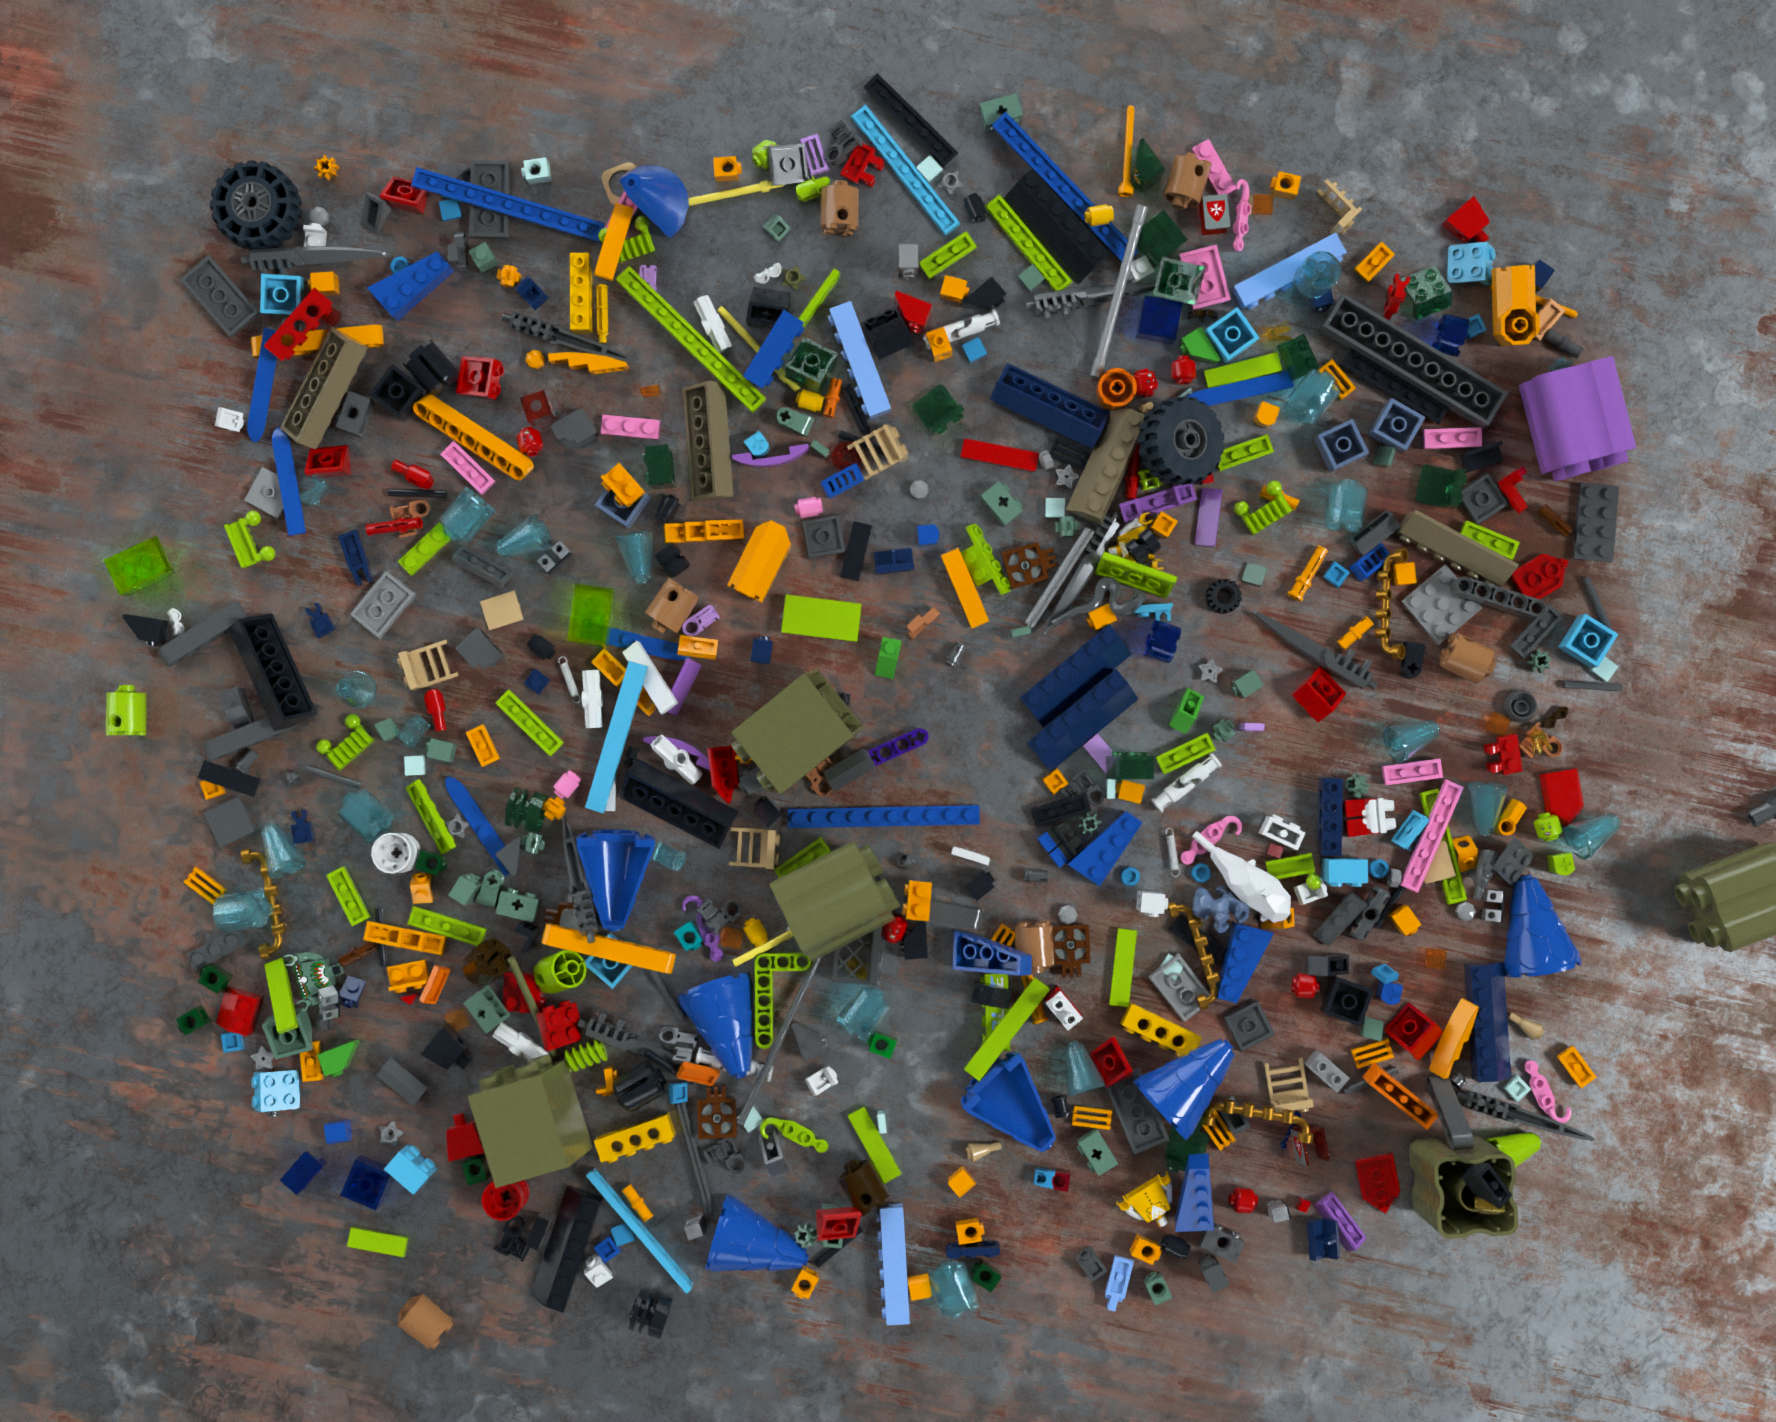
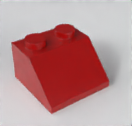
M896 290L895 305L907 324L909 332L923 334L931 315L932 304Z
M1319 666L1296 688L1292 696L1308 712L1310 717L1314 718L1318 723L1335 710L1347 693Z
M226 986L216 1024L229 1032L243 1036L253 1034L264 996Z
M1410 1002L1404 1006L1383 1030L1417 1061L1423 1057L1443 1034L1441 1028Z

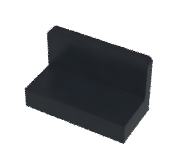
M1499 441L1459 455L1465 473L1504 461L1499 446L1503 445V442Z
M527 921L517 924L514 930L528 938L521 951L523 953L533 948L542 930Z

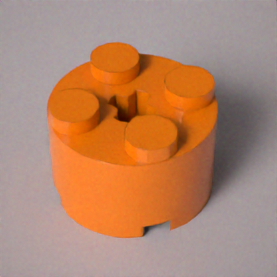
M1113 368L1102 375L1096 386L1098 401L1102 407L1110 410L1125 408L1136 394V380L1125 369ZM1114 386H1116L1117 389H1120L1118 393H1116L1115 390H1112Z

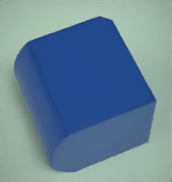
M934 524L917 526L919 547L937 544L939 530Z
M1379 980L1376 997L1387 1004H1397L1400 1002L1403 985L1395 982L1384 984Z
M349 1119L330 1121L324 1125L325 1138L328 1145L351 1141L352 1130Z

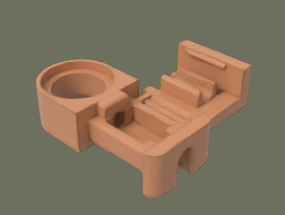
M424 499L410 501L409 505L394 508V505L390 507L393 521L402 517L406 519L412 517L422 518L428 515L431 510L429 502ZM418 503H423L426 506L424 514L417 512L416 505ZM413 529V532L401 533L399 531V538L417 535V529Z
M933 607L923 617L918 615L906 626L909 629L906 633L913 640L941 613Z
M1540 722L1534 723L1532 728L1525 732L1526 737L1519 743V749L1529 759L1534 757L1532 753L1535 749H1540L1549 757H1557L1563 751L1561 742L1554 735L1548 736L1539 727ZM1550 743L1557 745V751L1554 754L1548 751Z
M830 757L826 759L827 762L823 761L805 776L812 783L810 787L819 796H827L832 791L823 773L828 766L832 767L835 764ZM821 782H826L829 786V790L825 793L821 792L818 788Z

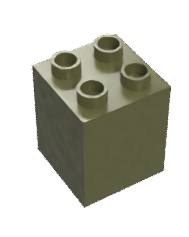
M816 668L803 673L734 729L731 733L736 740L731 745L743 761L746 762L752 758L757 764L760 771L756 774V777L768 792L776 789L782 794L865 728Z
M550 1054L531 1059L527 1061L528 1064L515 1068L514 1064L493 1071L492 1075L479 1079L480 1089L467 1096L495 1188L568 1168L593 1148L565 1059L552 1063Z

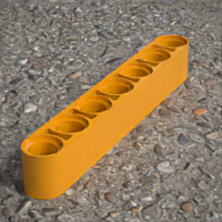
M382 325L336 328L358 340L367 348L384 346ZM329 329L314 330V332L308 331L306 334L308 339L302 346L299 344L293 349L295 354L293 356L318 353ZM286 334L282 336L281 341L284 345L289 346L293 343V338ZM262 336L251 338L253 358L259 359Z
M425 394L414 403L413 411L418 417L513 479L523 480L534 469V464L530 458L435 396Z
M549 923L545 925L542 944L672 974L676 958L675 953L594 934L595 942L588 943L587 937L582 936L580 930Z

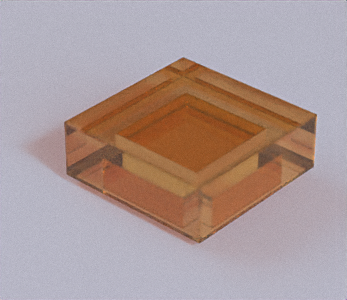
M1254 194L1252 214L1271 216L1273 214L1274 195Z
M659 384L640 388L643 398L662 394Z
M1492 711L1484 729L1498 736H1503L1511 719Z
M725 927L721 946L741 949L744 930Z
M1426 948L1424 967L1445 970L1447 950Z
M463 1007L444 1016L447 1023L456 1032L471 1025Z

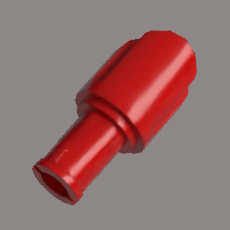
M398 459L393 461L391 469L404 475L407 482L424 489H429L433 486L434 480L428 470L416 464L409 466Z
M430 689L424 695L427 714L432 715L435 732L446 730L447 727L443 715L446 706L443 695L438 689Z

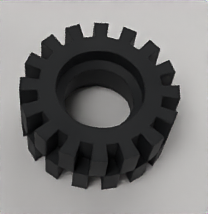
M1224 578L1213 582L1206 591L1207 605L1209 604V608L1213 609L1216 613L1225 614L1234 611L1239 607L1240 601H1242L1240 586L1236 585L1235 581ZM1220 589H1226L1231 594V599L1226 604L1220 603L1217 600V592Z

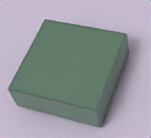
M1033 264L1018 275L1019 280L1029 292L1045 280Z
M814 440L810 445L812 450L825 459L829 457L830 450L818 441Z
M1030 627L1012 629L1010 631L1011 638L1031 634Z

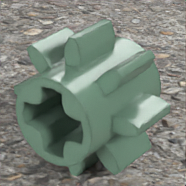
M1072 516L1060 517V522L1055 523V532H1060V537H1074V532L1079 531L1078 522H1074V517Z
M1537 649L1535 650V655H1528L1530 658L1526 664L1531 666L1530 671L1537 669L1538 673H1543V668H1551L1548 664L1552 658L1547 656L1548 651L1540 653V650Z
M1220 719L1212 727L1215 731L1212 736L1217 741L1222 739L1226 742L1235 734L1233 730L1235 725L1230 719L1226 722Z
M1353 773V777L1347 778L1344 788L1349 790L1347 794L1357 798L1367 794L1370 786L1366 782L1367 777Z
M1087 812L1085 818L1079 817L1082 822L1077 827H1083L1082 834L1089 831V834L1093 836L1094 830L1100 831L1097 826L1102 821L1095 819L1097 814L1090 817ZM1092 819V824L1094 826L1092 828H1086L1087 824L1085 823V821H1090Z
M528 832V835L523 836L521 840V845H525L523 850L538 854V850H543L546 842L541 840L543 835Z
M806 1223L805 1226L798 1225L799 1230L794 1233L796 1235L795 1243H801L802 1248H807L808 1245L810 1247L815 1246L814 1241L817 1239V1228H811V1223Z

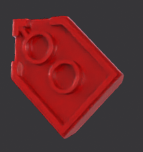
M1542 553L1518 567L1510 578L1520 594L1541 599L1562 587L1565 569L1569 560Z
M732 745L707 748L712 787L727 804H730L732 800L731 795L740 783L737 759H735L736 752Z
M1577 768L1540 774L1539 779L1545 812L1558 816L1559 821L1569 828L1584 807Z
M1393 1153L1355 1160L1362 1199L1386 1214L1394 1199L1401 1192Z

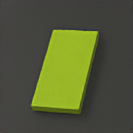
M1107 552L1103 553L1094 574L1101 577H1113L1119 583L1162 598H1167L1177 580V576Z
M786 594L781 633L857 642L862 604Z

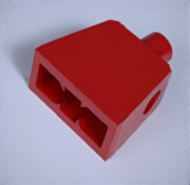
M1475 196L1442 223L1444 228L1463 243H1467L1471 238H1474L1477 243L1485 242L1489 239L1482 229L1490 221Z
M464 1112L453 1115L455 1126L449 1127L446 1130L448 1161L485 1153L475 1121L466 1123Z

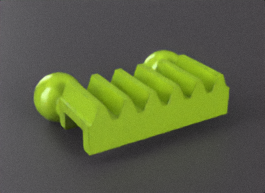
M639 216L636 218L635 227L642 234L624 241L618 263L655 251L648 230L650 222L647 217ZM603 228L599 231L598 238L602 243L608 228Z
M1276 480L1270 481L1266 487L1268 494L1275 496L1276 499L1257 511L1249 514V506L1244 501H1239L1234 506L1235 514L1242 516L1252 535H1255L1293 511L1281 492V483Z
M249 511L245 518L238 519L239 521L232 524L224 525L241 568H247L261 562V560L271 561L275 558V550L270 546L263 547L259 553L256 543L253 541V536L250 534V529L247 527V525L256 526L261 522V516L258 512Z
M349 714L345 718V725L350 729H355V731L345 738L343 742L339 743L336 748L331 750L332 745L326 739L319 740L316 744L318 753L325 754L338 771L344 769L375 741L364 730L365 728L360 725V718L356 714Z
M1312 853L1265 861L1268 873L1276 879L1308 874L1306 879L1308 888L1316 890L1321 886L1322 881L1316 875Z

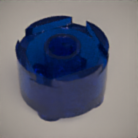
M1443 314L1436 329L1440 332L1434 337L1431 346L1443 354L1458 357L1461 352L1459 346H1462L1465 342L1470 320L1450 314Z
M1154 619L1151 626L1153 631L1151 634H1147L1145 640L1146 647L1143 656L1170 663L1177 649L1176 643L1180 639L1181 627Z

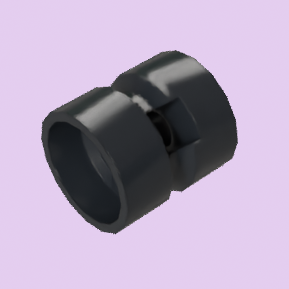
M1147 528L1138 534V539L1133 538L1125 544L1128 553L1139 564L1147 560L1149 554L1153 555L1162 548L1157 538Z
M675 542L655 555L660 565H665L664 570L671 579L691 565L685 556L680 555L681 550Z

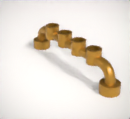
M1396 548L1394 553L1389 554L1385 558L1383 570H1378L1377 572L1378 581H1382V589L1377 590L1376 597L1377 600L1382 601V608L1376 610V618L1381 620V627L1376 628L1375 636L1377 639H1381V648L1386 654L1391 655L1394 660H1402L1405 657L1404 645L1394 644L1392 648L1389 646V638L1391 637L1389 619L1392 616L1390 609V600L1392 599L1390 581L1393 578L1391 563L1394 560L1397 564L1408 561L1407 549Z
M250 848L241 850V858L244 865L253 863V859H257L261 865L264 892L272 923L271 929L275 938V942L271 946L268 943L259 944L261 959L270 958L271 953L276 952L281 947L282 934L286 933L285 923L279 922L278 915L282 914L281 903L276 904L275 896L279 895V889L277 884L272 885L271 877H275V869L273 865L269 866L267 858L262 853L251 852Z
M1175 902L1168 903V912L1171 919L1178 917V912H1184L1187 916L1200 962L1210 987L1209 996L1205 997L1204 994L1196 996L1200 1011L1209 1009L1208 1005L1217 998V983H1220V978L1217 971H1212L1211 965L1214 964L1212 954L1206 953L1205 946H1208L1206 936L1201 935L1199 928L1203 927L1201 919L1195 917L1192 909L1187 905H1176Z
M1224 1099L1223 1103L1210 1104L1199 1120V1123L1202 1125L1214 1126L1216 1117L1212 1114L1214 1111L1219 1110L1230 1114H1242L1247 1117L1254 1116L1265 1120H1277L1287 1124L1294 1123L1302 1128V1131H1298L1297 1140L1304 1143L1313 1142L1314 1134L1310 1133L1307 1121L1302 1117L1295 1116L1294 1111L1289 1109H1283L1282 1113L1274 1112L1275 1108L1271 1106H1263V1109L1260 1110L1255 1109V1104L1244 1102L1242 1107L1236 1106V1101Z

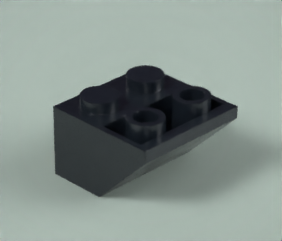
M753 287L746 316L747 325L772 329L783 310L788 312L791 293Z
M896 307L888 309L884 313L871 317L861 323L879 360L914 344L908 326Z

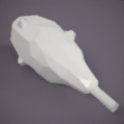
M1198 831L1194 833L1192 837L1211 853L1210 858L1222 873L1228 887L1242 902L1261 914L1260 920L1262 922L1268 919L1273 923L1283 921L1290 915L1291 896L1282 887L1279 880L1262 869L1255 867L1256 861L1254 859L1247 862L1238 856L1215 847Z

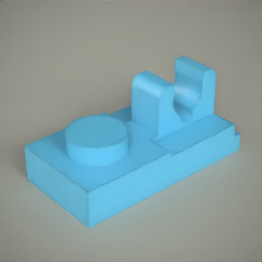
M1173 603L1141 605L1133 614H1138L1140 618L1149 617V613H1154L1155 621L1160 622V615L1163 612L1166 616V621H1170Z
M1413 810L1391 841L1411 851L1412 848L1409 846L1413 841L1417 843V835L1421 833L1430 820Z

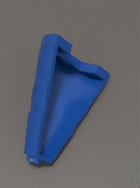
M643 165L625 173L619 179L630 200L667 237L671 238L680 230L686 220L685 216L687 209H689V199L683 182L675 173L661 166Z
M621 829L595 830L593 835L588 836L587 833H582L576 838V847L593 894L592 900L603 928L608 929V931H619V929L624 928L636 901V894L655 849V838L649 834H645V837L640 836L638 831Z
M1532 874L1520 876V879L1513 885L1504 960L1505 977L1517 978L1522 977L1521 974L1529 977L1553 974L1575 968V963L1577 965L1582 964L1580 953L1568 935L1566 927L1555 912L1552 901L1538 879L1532 877Z
M739 973L737 978L730 975L715 979L687 990L688 995L686 996L683 993L677 997L680 1007L695 1025L699 1034L711 1047V1052L729 1075L736 1079L746 1077L747 1072L751 1071L753 981L750 973Z
M1218 1039L1189 1051V1054L1170 1061L1162 1067L1139 1076L1133 1083L1176 1131L1187 1140L1193 1134L1217 1087L1221 1085L1235 1056L1231 1051L1234 1047L1226 1039L1224 1041Z
M1018 1052L1007 1053L1005 1055L1006 1058L1000 1059L998 1057L980 1081L975 1078L971 1080L965 1089L967 1091L966 1096L963 1095L961 1097V1106L968 1114L990 1124L993 1128L1011 1135L1014 1140L1043 1153L1045 1150L1050 1149L1056 1140L1047 1111L1042 1106L1037 1088L1032 1081L1025 1060Z
M726 1194L705 1270L712 1272L741 1270L743 1272L766 1269L768 1271L802 1269L803 1265H807L809 1254H806L807 1248H802L801 1243H795L796 1239L784 1229L778 1228L736 1197Z

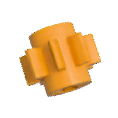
M324 155L322 159H316L318 163L314 169L319 172L318 176L321 179L325 176L330 181L331 177H337L336 172L340 167L335 164L336 160L333 157L329 160Z
M503 265L502 269H498L496 278L500 280V285L514 288L515 283L519 284L521 275L517 272L518 268Z
M550 797L542 808L546 811L544 813L545 817L551 821L554 818L559 820L567 809L564 807L565 802L559 797L555 799Z

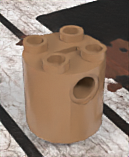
M1186 153L1185 156L1175 155L1163 197L1172 204L1173 208L1178 210H1186L1187 207H1198L1212 163L1197 159V155L1193 153Z
M836 180L833 181V185L821 188L820 227L824 235L841 233L842 236H853V232L858 230L859 189L848 186L847 181Z
M668 578L645 613L654 618L651 626L664 634L668 627L678 633L697 604L699 597L671 578Z
M1452 632L1448 638L1447 643L1449 644L1446 650L1442 649L1439 653L1440 667L1475 684L1489 677L1496 665L1494 650L1460 633L1455 634Z
M1020 921L1017 923V926H1014L1015 949L1032 955L1031 973H1043L1054 965L1053 925H1050V921H1038L1036 924H1031V921Z
M421 1294L409 1298L400 1309L397 1326L410 1337L421 1342L427 1350L430 1347L434 1350L441 1341L439 1336L443 1331L447 1333L454 1323L452 1322V1316L445 1314L436 1303L426 1295Z

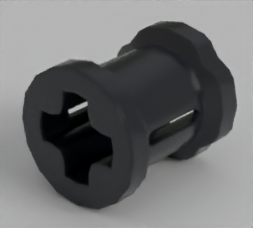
M1067 1094L1051 1098V1102L1054 1103L1056 1118H1063L1072 1114L1067 1104Z

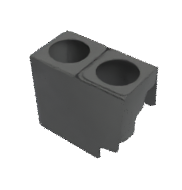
M582 407L550 425L560 444H563L565 448L572 446L575 451L599 437L598 432Z
M478 627L455 647L472 668H476L478 665L482 669L487 666L494 667L505 657V654Z

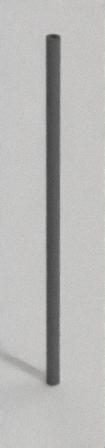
M822 957L811 962L737 1120V1123L744 1126Z

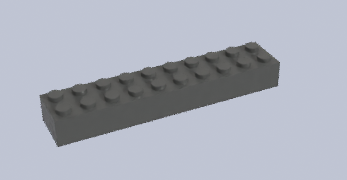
M1344 293L1337 299L1319 329L1321 333L1348 349H1354L1445 404L1452 412L1477 427H1482V429L1489 426L1508 395V392Z

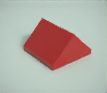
M393 176L380 193V199L386 201L391 207L424 214L429 192L413 188L411 180Z
M348 445L322 447L316 450L313 448L309 449L304 470L305 475L311 478L351 475Z
M1115 1036L1089 1053L1106 1088L1133 1076V1070Z
M855 1207L816 1210L817 1240L855 1238L862 1216L861 1212Z

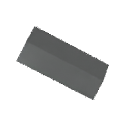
M1386 510L1349 540L1353 548L1362 557L1400 528L1401 525L1395 519L1394 514Z
M862 748L823 773L835 792L874 769L875 763L870 757L869 752Z
M391 1058L376 1075L413 1106L428 1090L424 1084Z

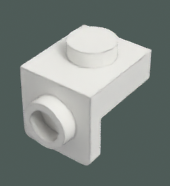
M1322 878L1321 886L1316 890L1308 888L1306 883L1293 887L1300 905L1328 896L1327 887Z
M829 1066L821 1068L804 1079L813 1096H817L827 1088L838 1084L837 1074Z
M597 1252L582 1261L584 1274L596 1288L613 1278L612 1272L602 1262Z

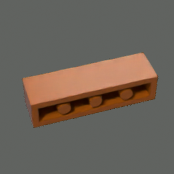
M1375 1062L1362 1076L1369 1085L1428 1130L1438 1118L1437 1112Z

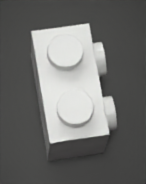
M1274 814L1272 817L1266 816L1258 833L1291 849L1298 850L1305 835V832L1300 830L1301 827L1291 822L1289 825L1282 822L1283 818Z
M1137 890L1136 909L1140 912H1145L1147 916L1159 917V914H1164V909H1168V898H1165L1166 894L1162 892Z

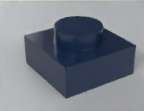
M534 668L523 684L540 695L551 679Z

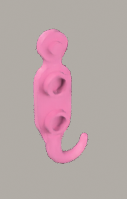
M1240 179L1236 184L1237 190L1242 186L1241 201L1236 205L1237 216L1236 222L1233 225V232L1236 234L1233 248L1236 252H1241L1244 247L1243 236L1248 232V215L1251 213V205L1248 203L1249 185L1244 179Z
M1226 816L1221 821L1207 826L1200 834L1214 845L1222 837L1225 827L1229 823L1233 822L1237 825V836L1242 831V823L1235 816ZM1194 839L1191 843V849L1181 854V861L1187 865L1191 864L1194 861L1195 855L1204 854L1208 850Z
M1528 1060L1524 1064V1070L1531 1076L1529 1086L1538 1106L1548 1114L1550 1119L1566 1123L1571 1117L1570 1107L1566 1108L1567 1113L1563 1118L1557 1117L1555 1113V1098L1546 1078L1538 1073V1064L1533 1060Z

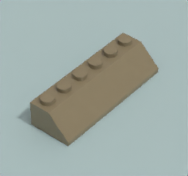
M331 326L280 429L297 443L316 450L323 439L327 427L331 424L335 411L339 408L344 393L348 390L349 383L365 356L367 347L358 340Z
M705 381L684 387L683 397L691 501L721 500L733 497L725 386L720 382Z
M1130 408L1111 410L1066 508L1067 512L1099 525L1102 524L1138 445L1139 429L1141 423L1145 421L1143 420L1145 414Z
M1417 510L1405 515L1400 524L1401 527L1396 532V535L1400 537L1399 540L1407 544L1411 542L1417 546L1416 549L1424 553L1428 551L1433 554V558L1441 562L1445 560L1450 563V567L1458 571L1462 569L1467 572V576L1475 580L1479 578L1485 583L1502 587L1519 565Z

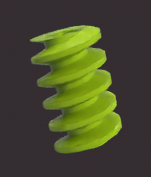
M594 1039L593 1046L586 1042V1048L584 1049L580 1044L579 1051L572 1047L571 1054L566 1049L564 1051L565 1061L569 1071L572 1073L573 1069V1071L577 1072L579 1071V1066L581 1069H585L586 1065L591 1067L594 1062L599 1064L601 1059L607 1061L608 1056L604 1043H598Z

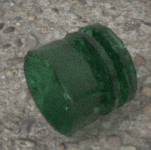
M515 787L506 805L505 825L512 826L514 823V828H519L522 822L525 821V831L539 833L545 819L544 813L546 812L542 808L549 799V795L535 792L531 799H529L528 789H524L522 792V788Z

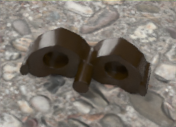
M1210 309L1194 310L1188 312V321L1195 317H1201L1202 323L1205 322V317L1218 320V312Z
M1558 707L1557 710L1552 712V716H1547L1546 720L1542 721V727L1554 728L1556 719L1566 718L1568 707Z

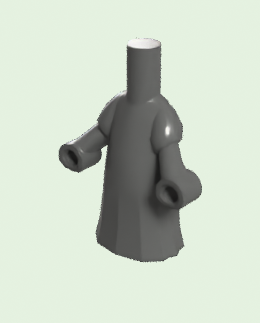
M1481 850L1478 856L1476 871L1470 869L1467 873L1473 879L1476 887L1473 899L1476 901H1481L1483 891L1494 874L1492 867L1499 858V854L1495 851Z

